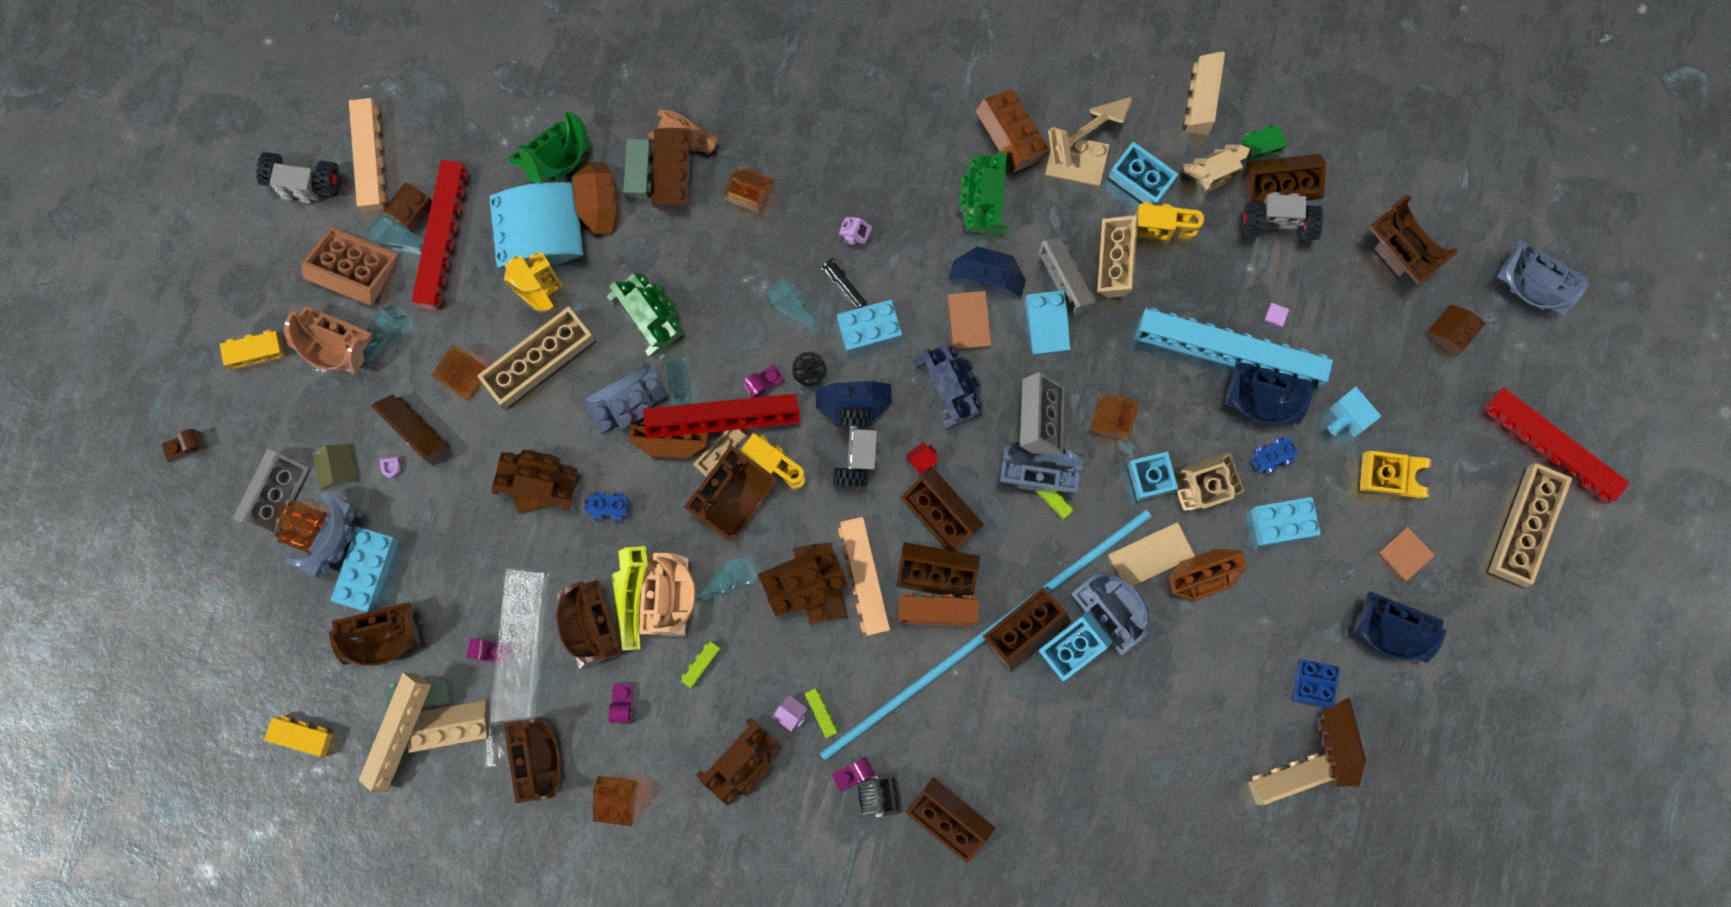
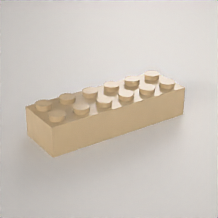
M568 306L477 375V377L505 410L593 343L595 339Z
M1537 463L1527 467L1489 568V573L1523 587L1533 585L1572 481L1571 477Z

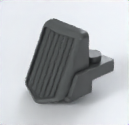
M897 773L873 776L871 780L858 783V799L864 816L876 814V817L902 813Z

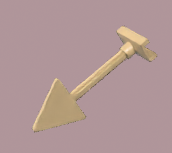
M1132 97L1091 108L1090 113L1098 117L1070 136L1067 135L1065 130L1056 127L1050 128L1048 134L1053 163L1056 164L1060 161L1063 162L1064 167L1070 166L1072 162L1069 148L1074 142L1106 120L1110 119L1124 123L1132 103Z

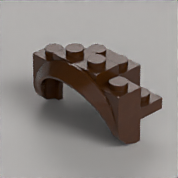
M522 450L517 455L511 452H501L492 484V494L499 496L501 492L561 505L563 510L568 511L578 469L570 465H563L560 462V458L554 455L539 453L533 450ZM554 482L558 484L559 488L554 487Z
M830 543L758 574L775 616L785 612H806L816 609L826 603L837 590L848 586L841 564Z
M599 580L588 583L582 581L560 590L557 594V629L564 647L577 660L579 669L620 656L621 651Z
M410 602L332 621L333 631H329L333 652L342 665L351 663L366 666L381 665L396 659L408 649L420 646L419 632L413 620Z
M537 716L503 723L515 804L555 797L560 779V755L555 735L544 717Z
M751 717L746 721L749 725L746 731L705 774L701 770L696 774L700 779L699 781L727 806L736 801L738 795L744 794L747 796L756 790L762 780L770 775L771 770L774 768L771 765L772 759L778 756L782 748ZM756 743H757V751L752 747V746H753L754 744H756ZM725 777L728 781H721V779Z

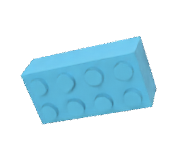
M356 527L330 601L365 612L375 611L399 540Z

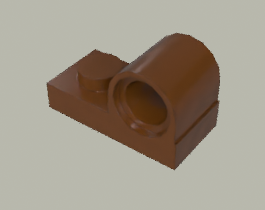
M195 429L181 431L177 434L178 438L161 443L167 462H172L206 449L201 432Z

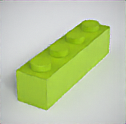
M1036 491L1063 520L1073 512V507L1064 501V497L1061 494Z
M711 641L704 645L702 653L699 652L696 656L697 660L694 663L692 662L688 667V672H684L681 676V681L691 689L721 650Z
M815 688L805 693L826 739L837 734L838 728L831 721L833 719L831 713H827L825 709L827 705L825 701L822 702L820 691Z

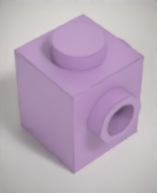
M846 217L839 234L849 244H866L872 226L861 218Z
M788 695L772 718L792 731L796 725L800 727L806 719L804 714L808 709Z

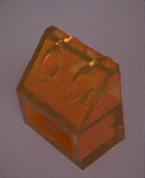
M739 166L731 175L723 193L725 201L760 214L774 179Z
M452 345L431 376L448 389L468 400L481 382L477 375L487 368L457 346Z
M1100 395L1090 431L1127 442L1131 436L1140 401L1123 396Z
M291 500L280 512L278 542L311 554L309 549L327 513Z
M598 776L593 790V821L632 826L637 797V781Z

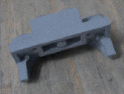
M1522 240L1516 243L1511 256L1502 265L1497 276L1508 283L1511 287L1510 291L1525 302L1542 310L1553 309L1563 316L1579 301L1590 283L1585 276ZM1560 285H1561V286H1563V287H1565V288H1567V289H1558V288H1559Z
M649 362L615 383L584 397L583 402L602 433L617 424L623 429L643 418V409L653 408V404L668 397V394Z
M1020 442L1005 443L1000 482L1015 484L1021 489L1054 494L1057 491L1077 494L1083 465V454H1078L1064 448L1062 455L1033 454L1020 447Z
M323 492L319 493L318 498L326 502L332 514L330 517L326 516L309 549L311 552L310 556L303 559H294L288 556L285 560L286 563L319 578L327 572L329 561L337 563L343 557V549L346 543H349L353 537L354 528L348 526V523L353 520L356 509L352 505Z
M1105 567L1071 593L1085 612L1089 611L1113 641L1112 645L1121 655L1155 629L1150 622L1147 606L1137 590L1123 578L1110 573Z

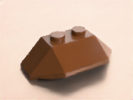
M586 162L572 177L575 212L593 234H612L616 214L613 173L604 162Z
M644 421L639 424L631 425L629 442L649 456L689 458L706 447L708 433L646 439Z
M1215 549L1181 561L1169 575L1173 594L1195 601L1231 588L1242 572L1244 573L1247 569L1243 551Z

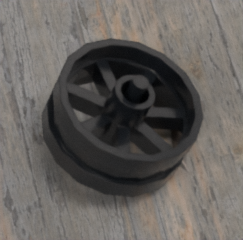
M803 352L793 361V376L802 386H817L826 377L825 361L815 352ZM811 356L810 362L806 363L802 357ZM816 357L821 362L813 366V360ZM801 360L804 367H796L797 362ZM823 365V374L814 370ZM795 371H805L800 378L795 373ZM813 374H816L820 377L815 382H813ZM806 375H809L810 383L802 381Z

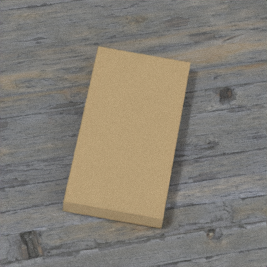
M1177 522L1108 554V557L1117 575L1132 586H1135L1177 566L1183 560L1195 557Z

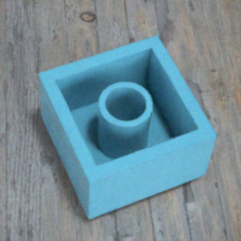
M1168 452L1131 460L1127 464L1137 501L1174 493L1178 489Z

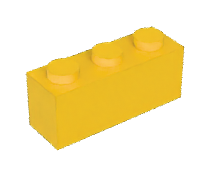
M266 330L260 335L249 334L243 339H228L226 343L220 344L223 365L230 370L286 357L282 335L275 330Z
M279 715V718H271L264 741L319 757H326L333 734L327 732V728L316 726V729L309 727L310 723L299 720L297 723L290 722V717Z

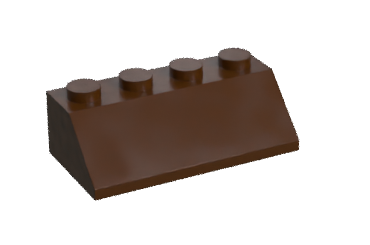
M689 128L654 129L651 204L689 206L692 131Z
M1320 154L1246 162L1245 180L1249 202L1263 203L1266 196L1273 192H1279L1281 195L1297 193L1300 196H1306V199L1324 197L1326 162Z
M392 394L373 403L371 407L432 466L449 451L445 446L447 442L440 435L436 437L432 433L434 429L427 422L423 424L419 420L421 416L414 409L410 411L406 407L408 403L401 396L397 398Z
M934 468L921 475L901 497L947 550L957 551L984 526L982 521Z
M904 542L896 586L942 595L949 594L958 598H962V595L973 596L980 556Z
M829 543L793 548L794 557L797 558ZM842 589L837 590L820 607L806 611L810 627L848 618Z
M1042 587L984 634L983 638L1012 672L1067 627L1071 620L1068 613Z
M1346 698L1323 711L1322 718L1318 721V730L1322 732V746L1326 748L1325 759L1330 764L1329 776L1333 778L1334 785L1340 787H1359L1366 757L1351 700Z
M934 777L905 812L966 863L980 850L995 830L992 824Z

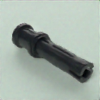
M834 258L829 259L823 264L821 270L826 271L831 277V282L838 284L857 309L867 304V301L846 278V272L841 270L835 263ZM847 286H848V288L853 292V294L856 296V298H855V297L851 294V292L846 288Z

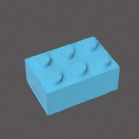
M1132 142L1111 169L1108 178L1143 203L1150 202L1158 205L1175 183L1179 174L1135 142Z
M892 299L837 314V321L847 355L902 341V333Z
M1313 497L1256 506L1251 509L1259 548L1312 539L1321 535Z
M1087 611L1049 640L1038 651L1062 681H1065L1106 650L1113 641L1090 612Z

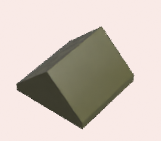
M351 444L325 445L313 453L320 490L358 481Z

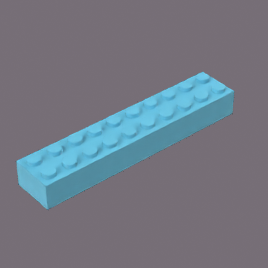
M1145 308L1140 317L1135 340L1233 367L1236 362L1307 380L1311 382L1310 388L1317 390L1328 382L1333 360L1328 359V356L1324 354L1314 355L1305 349H1292L1287 344H1274L1269 339H1255L1247 333H1242L1241 335L1234 333V330L1229 328L1219 329L1210 323H1197V320L1192 318L1182 319L1177 314H1164L1156 308Z

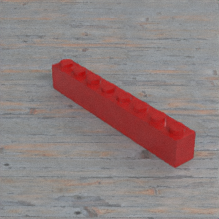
M440 160L411 300L415 307L438 310L439 305L443 301V294L441 293L442 288L446 285V269H449L450 266L449 253L454 247L452 239L453 234L457 232L456 219L461 212V205L459 204L460 199L464 197V180L468 178V170L463 162Z
M1504 387L1499 389L1484 407L1490 417L1501 421L1506 429L1517 433L1522 441L1529 442L1538 453L1550 458L1551 463L1566 470L1568 476L1579 480L1587 490L1595 492L1601 501L1606 503L1617 501L1630 484L1629 481Z
M785 394L643 409L646 439L799 423L797 395Z

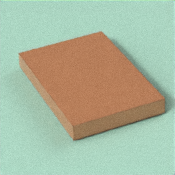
M986 292L948 294L953 346L957 350L991 347Z

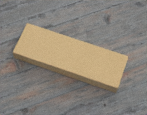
M740 429L724 431L693 465L707 477L728 447L732 445L734 448H737L747 436Z

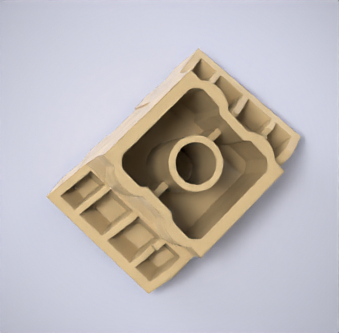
M1240 144L1226 145L1224 149H1215L1213 153L1203 158H1194L1193 164L1183 163L1180 173L1198 179L1206 192L1212 191L1236 180L1240 176L1239 173L1243 170L1240 161L1247 158L1250 148Z
M1223 452L1217 456H1210L1204 460L1173 469L1178 486L1176 491L1183 510H1194L1200 507L1204 509L1234 499V496L1245 491L1230 452Z

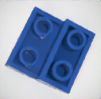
M1300 659L1294 701L1327 708L1334 706L1340 667Z

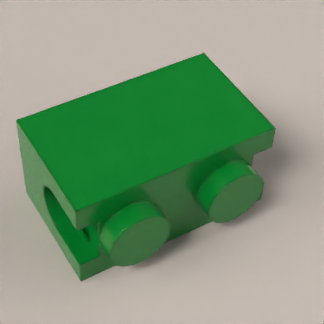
M1269 125L1258 132L1250 131L1244 135V140L1240 142L1241 145L1250 148L1246 158L1248 162L1281 153L1287 146L1279 125L1275 127Z

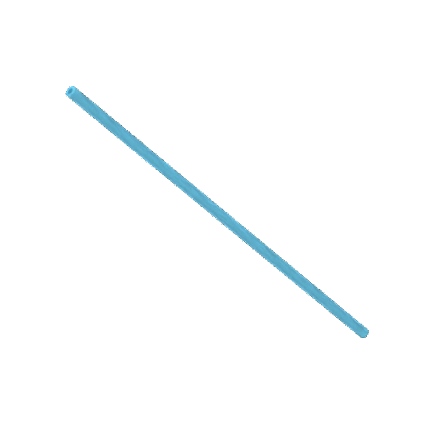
M1147 510L1143 511L1045 584L1043 588L1050 594L1151 518L1150 513ZM1027 599L819 754L824 761L832 757L986 641L983 635Z

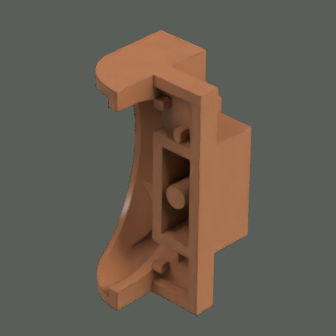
M306 305L299 314L292 310L284 325V334L288 346L294 348L308 363L321 369L346 370L353 374L357 372L365 361L362 351L373 338L372 333Z

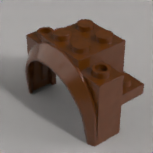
M1407 194L1392 205L1384 215L1373 222L1368 228L1380 241L1374 249L1398 277L1407 272L1416 284L1419 285L1442 268L1458 252L1456 247L1452 250L1440 247L1423 231L1411 212L1410 201L1412 197Z

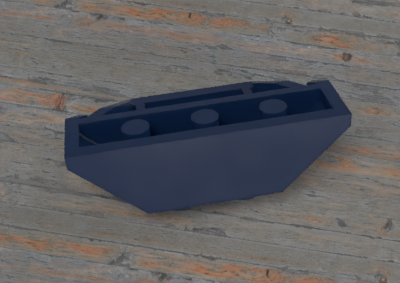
M978 246L953 261L948 279L1020 299L1026 282L1012 255Z
M875 381L844 382L815 388L816 408L836 424L838 408L871 410V422H874L892 404L891 384Z

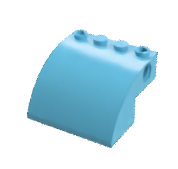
M547 182L528 184L489 196L497 268L506 269L505 265L515 256L519 257L522 255L524 260L527 261L532 254L543 252L551 265H558L583 256L579 216L575 212L573 183Z

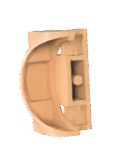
M653 553V556H647L648 566L645 568L641 588L639 634L685 636L686 622L695 604V585L688 570L689 558L671 553Z

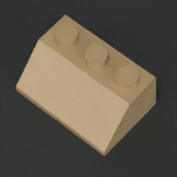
M1085 139L1077 140L1069 148L1072 164L1067 168L1064 167L1063 162L1053 163L1050 148L1045 176L1100 187L1109 144Z

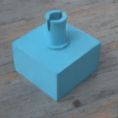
M1355 387L1329 408L1338 419L1327 428L1334 436L1346 428L1355 438L1378 420L1381 415L1360 390Z

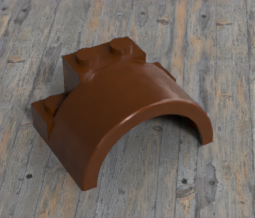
M730 445L698 490L694 492L685 504L684 509L697 519L702 520L727 540L732 541L759 509L774 487L777 479ZM735 467H739L736 474L734 475L731 471ZM707 504L711 506L708 510H706Z

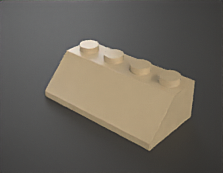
M1225 52L1200 56L1198 61L1193 64L1192 73L1195 74L1194 80H1191L1189 88L1192 91V97H1189L1187 102V108H1190L1189 114H1186L1184 125H1187L1186 132L1208 136L1215 123Z
M1137 215L1102 219L1097 292L1107 298L1123 297L1133 290L1138 225Z
M487 700L420 712L407 743L408 753H418L492 739Z
M1317 752L1307 756L1308 760L1301 762L1298 759L1290 762V767L1282 769V766L1271 769V773L1264 776L1263 773L1252 776L1253 780L1249 781L1248 784L1256 805H1266L1333 780L1329 776L1330 764L1326 762L1325 755H1319Z

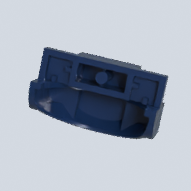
M945 343L934 350L925 349L920 352L921 357L913 360L916 367L926 364L951 418L942 422L945 429L955 427L983 413L981 408L983 404L978 397V394L982 392L980 389L981 382L972 372L973 366L970 360H966L964 357L957 358L959 354L955 346Z
M1236 362L1232 381L1227 389L1225 405L1237 408L1241 411V414L1261 423L1278 424L1290 422L1299 425L1309 409L1314 389L1310 388V381Z
M1369 591L1366 594L1363 610L1356 618L1353 634L1365 638L1369 645L1388 657L1401 660L1418 659L1428 663L1441 648L1447 630L1442 628L1444 620Z

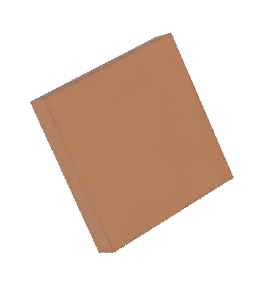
M1409 527L1401 531L1378 552L1405 582L1435 556Z

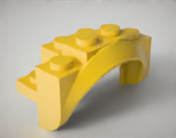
M543 252L532 254L527 261L524 260L522 255L511 258L505 265L504 282L534 309L538 311L554 309L555 307L548 298V295L560 289L563 285Z

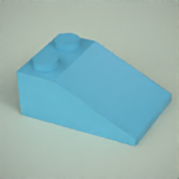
M1064 290L1026 295L1025 307L1032 355L1070 351Z

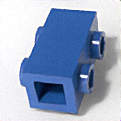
M1281 437L1273 441L1274 445L1267 447V445H1263L1255 449L1256 453L1252 455V463L1255 469H1258L1260 473L1266 471L1268 474L1277 470V466L1282 463L1286 466L1295 462L1294 458L1299 453L1291 437L1287 439Z
M597 491L594 494H589L588 499H585L584 509L595 520H604V517H611L613 521H623V518H628L630 499L624 493H613L612 496L606 495L605 492Z

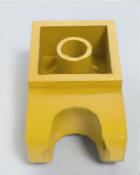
M1144 202L1139 204L1135 213L1138 216V238L1170 241L1171 237L1193 239L1204 223L1202 212L1175 208L1169 204L1157 206L1150 202ZM1195 216L1198 218L1199 222L1197 223L1196 220L1190 218Z
M753 433L740 452L790 488L800 489L805 484L803 469L786 457L780 447L777 445L772 447L768 443L769 440L763 435L759 434L757 436ZM793 474L798 475L795 479L791 478Z
M1378 451L1364 452L1359 491L1414 498L1429 497L1428 487L1420 486L1415 480V474L1419 469L1431 468L1432 460Z

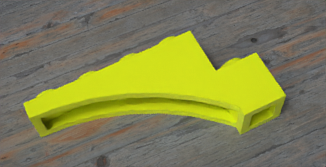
M646 546L626 547L620 550V571L612 574L620 651L640 649L639 607L646 566H648Z

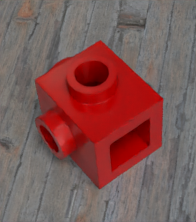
M924 441L906 454V457L920 475L926 470L934 468L939 461L935 456L937 451L931 444L927 446Z

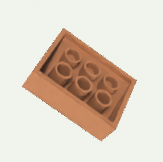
M330 227L301 263L303 278L372 305L381 293L398 258V253Z

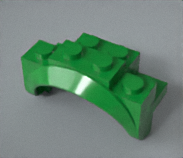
M567 111L563 114L566 123L558 121L527 145L522 144L517 147L518 151L508 158L510 164L524 167L528 181L542 184L548 179L552 181L560 180L563 175H566L581 163L582 154L591 147L585 125L577 115Z
M1000 151L993 157L978 154L969 161L968 170L970 171L961 177L960 186L962 188L959 197L960 211L965 214V231L985 235H1002L1007 233L1008 226L1002 225L1005 170L1009 168L1006 163V152Z
M633 273L624 282L614 281L609 285L612 292L606 297L610 302L615 298H618L650 343L651 346L645 350L648 356L660 353L684 334L680 329V323L676 320V316L679 314L675 309L676 305L672 300L668 299L661 285L649 283L648 278L644 274Z

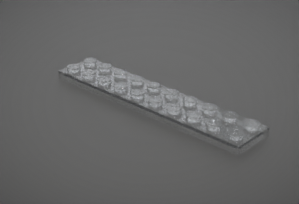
M504 569L483 767L510 768L503 723L530 718L544 573Z

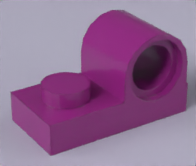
M773 364L761 373H754L742 382V385L751 398H756L766 394L784 382L785 379L775 364Z
M470 638L466 658L507 665L511 645Z
M613 684L612 704L609 706L608 716L610 723L631 724L633 684Z
M864 757L831 775L839 792L874 776L875 773L868 758Z

